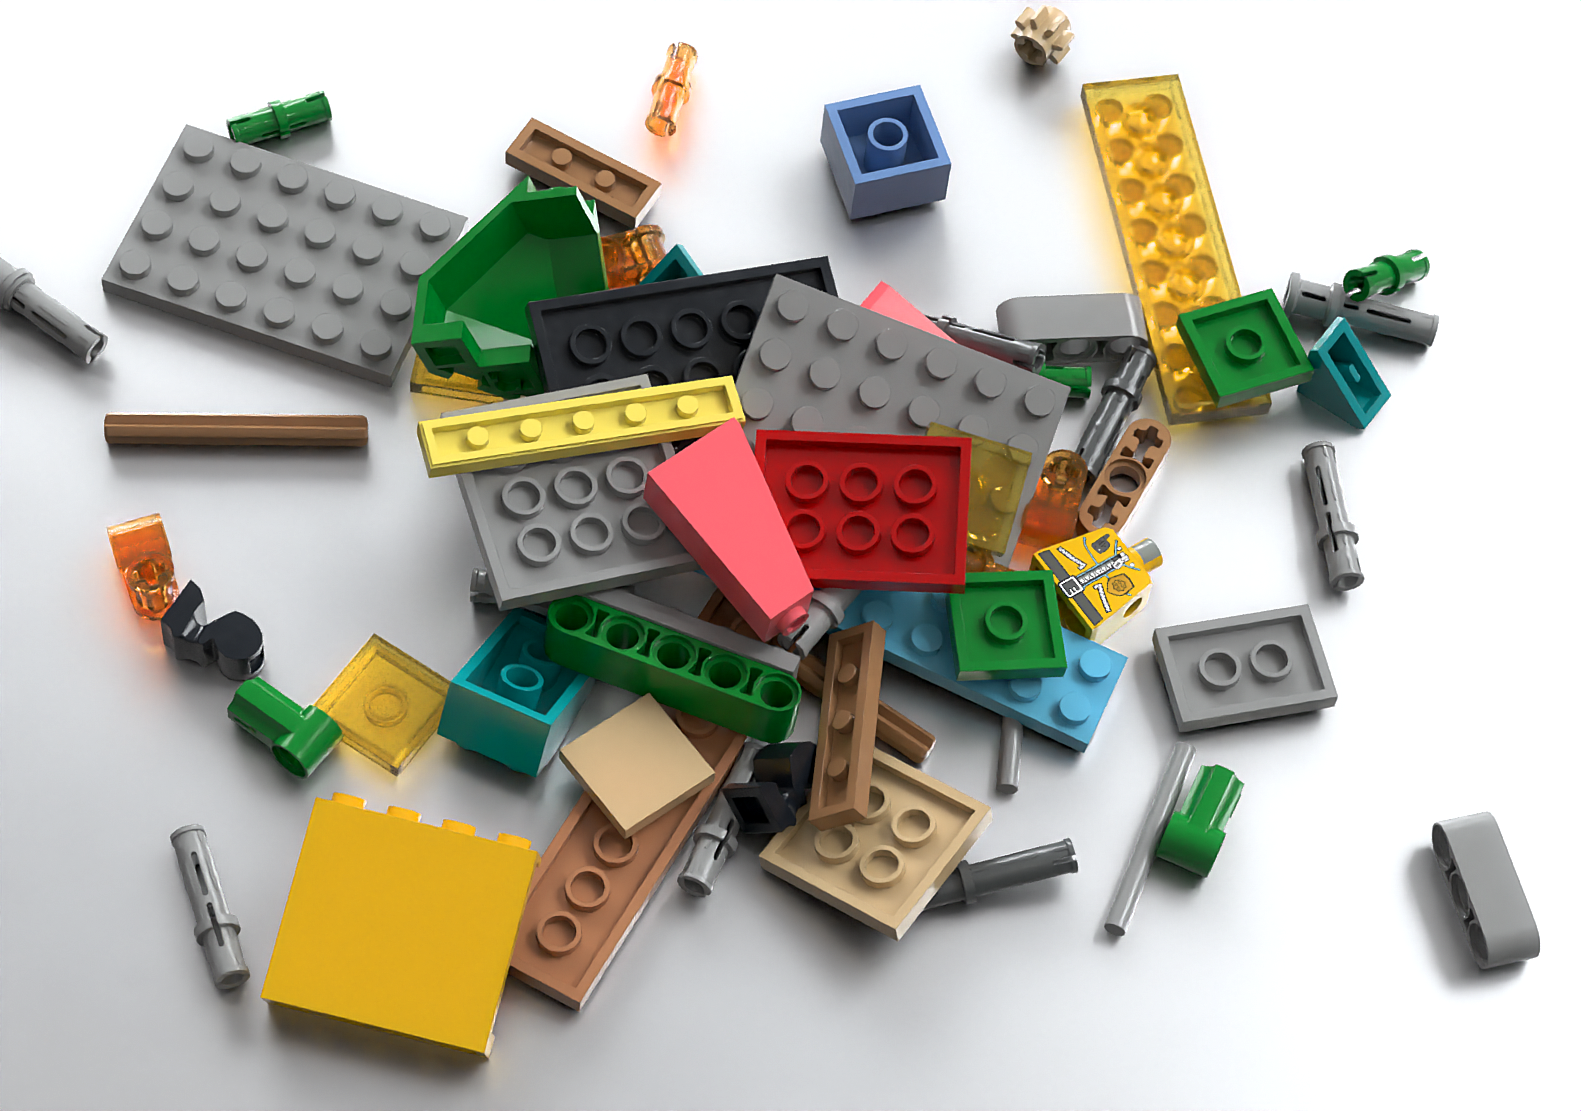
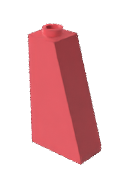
M735 417L647 473L643 499L764 643L780 632L783 636L790 635L806 622L809 617L808 609L814 589L745 433Z

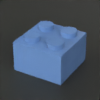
M920 85L824 105L820 142L850 220L946 199L952 163Z

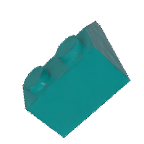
M519 607L513 608L450 681L437 734L456 742L457 745L464 749L476 751L497 760L511 770L523 772L536 778L559 749L597 679L551 661L545 654L543 647L546 619Z

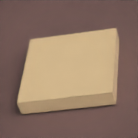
M647 693L559 749V759L624 839L644 828L715 780V771L650 693Z

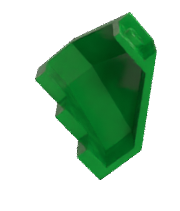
M528 175L419 277L411 345L429 373L449 379L453 372L476 379L478 380V390L507 400L518 399L521 395L529 397L544 394L524 309L528 302L609 290L595 199L585 201L577 186H558L548 190L537 191Z

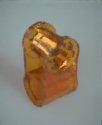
M648 224L636 227L630 231L601 237L609 290L639 285L665 257L667 252L663 244L666 239L661 227Z
M1060 449L1052 451L1047 455L1033 498L1025 506L1020 523L1022 530L1017 543L1042 550L1073 538L1080 513L1078 508L1088 471L1085 460L1079 454L1071 450Z
M154 513L106 527L119 573L122 572L133 609L143 619L151 621L161 620L180 592L175 578V569L171 559L172 554L160 513Z

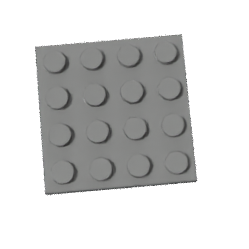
M644 374L441 413L440 418L644 389L652 386L648 375ZM665 442L455 474L499 611L702 569L643 499L647 473L676 455L672 443Z

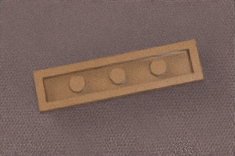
M874 620L829 634L808 820L821 832L867 819L886 630Z

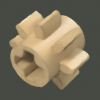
M1042 5L1037 12L1030 7H1026L1015 20L1017 27L1011 33V37L1015 39L1014 47L1018 55L1027 63L1043 66L1048 59L1058 65L1070 51L1068 44L1075 37L1070 32L1071 24L1068 17L1061 10Z

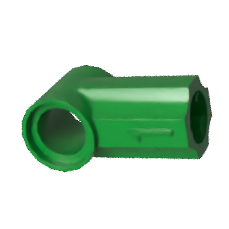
M258 676L252 680L247 679L238 688L227 708L229 719L269 746L272 755L281 766L301 779H307L344 737L338 724L323 710L313 705H307L305 708H302Z
M1218 764L1214 766L1201 765L1180 812H1174L1156 852L1157 857L1204 878L1208 877L1226 836V833L1223 831L1229 818L1233 815L1244 787V783L1235 776L1233 771Z

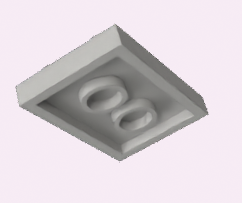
M1308 604L1154 630L1152 642L1179 732L1330 708L1335 706L1338 699L1334 681Z

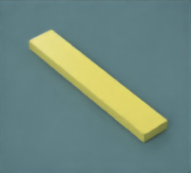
M725 376L418 422L416 432L428 477L434 478L705 436L733 417L744 429L746 419L733 377Z

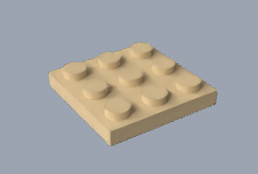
M874 747L867 819L821 832L808 821L811 790L806 797L807 803L800 807L796 813V825L786 827L783 832H777L760 853L759 859L761 868L888 937L899 941L992 822L991 807Z

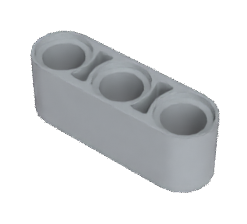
M1130 293L1017 297L1002 302L996 309L998 332L1013 338L1044 344L1046 351L1042 355H1045V364L1121 361L1127 347L1130 345H1134L1135 348L1137 345L1149 348L1141 299Z
M1486 811L1435 822L1432 826L1434 853L1478 966L1482 969H1488L1538 957L1540 953V936L1537 924L1495 817L1491 812Z

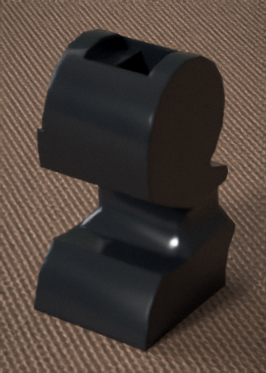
M192 580L188 582L160 620L163 643L174 652L177 660L190 659L196 661L202 667H207L212 662L217 661L221 673L236 681L255 677L264 666L263 635L256 622L243 613L233 611L207 624L202 591Z
M811 741L770 743L760 749L753 758L756 782L729 783L721 788L743 833L783 832L786 827L796 825V813L800 807L807 803L805 789H812L816 744Z

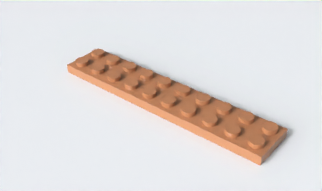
M717 587L697 618L717 626H725L738 634L763 642ZM780 633L765 642V644L781 647L777 640V636ZM801 637L794 642L787 652L792 653L795 650V644ZM657 702L715 771L714 782L627 839L622 837L588 793L584 791L542 855L540 868H535L508 974L580 1012L725 782L740 751L746 742H750L751 737Z

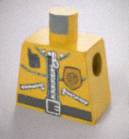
M1104 527L1035 552L1032 556L1029 571H1053L1061 626L1101 645L1146 606L1153 584L1148 573L1162 566L1163 558L1159 548L1151 539L1145 538L1127 548L1113 529Z

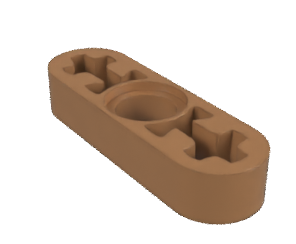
M1147 418L1136 420L1128 426L1080 507L1076 521V533L1078 536L1106 527L1113 529L1119 538L1122 537L1166 462L1171 446V435L1166 426L1159 421ZM1147 439L1154 442V446L1148 448L1141 463L1135 459L1138 445L1143 444ZM1117 474H1126L1137 482L1138 488L1128 493L1120 492L1112 487L1109 479ZM1106 504L1112 507L1108 523H1105L1101 528L1092 525L1093 520L1097 521L1100 518Z

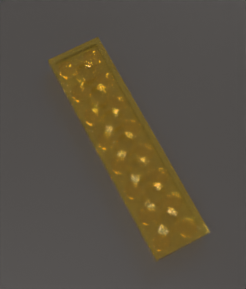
M1171 74L1083 84L1080 95L1133 294L1141 299L1148 349L1156 356L1154 372L1169 426L1269 414L1272 405L1270 393L1216 408L1175 326L1179 314L1242 297L1179 75Z

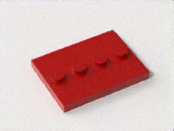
M756 429L754 456L813 588L965 594L972 438Z

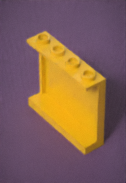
M334 792L332 800L316 797L260 998L271 1005L489 1059L495 1038L492 1031L535 868H540L542 860L538 851L530 850V840L511 834L498 833L496 841L475 836L476 827L454 820L444 819L441 827L420 823V813L401 807L388 806L386 814L365 809L366 801L364 799L344 793Z

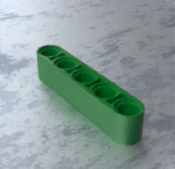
M575 595L556 599L549 605L543 647L548 658L556 664L640 696L650 693L661 704L762 742L780 743L788 739L794 732L802 690L798 681L791 675L582 596Z

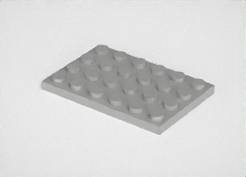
M186 124L101 279L102 287L105 292L391 388L412 346L411 337L419 277L467 233L469 229L468 217L242 142L236 143L233 139Z
M776 274L773 278L735 381V387L746 419L743 431L754 455L756 429L972 438L966 573L1007 572L1071 390L1069 386L779 274Z

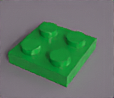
M1272 288L1178 315L1175 326L1216 408L1311 381L1314 368Z
M1052 570L966 573L965 594L944 593L956 681L1064 676L1067 669V661Z

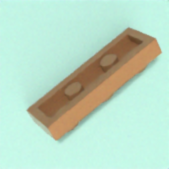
M534 118L530 119L505 152V164L550 187L577 186L585 201L595 199L597 211L634 230L661 196L662 183Z

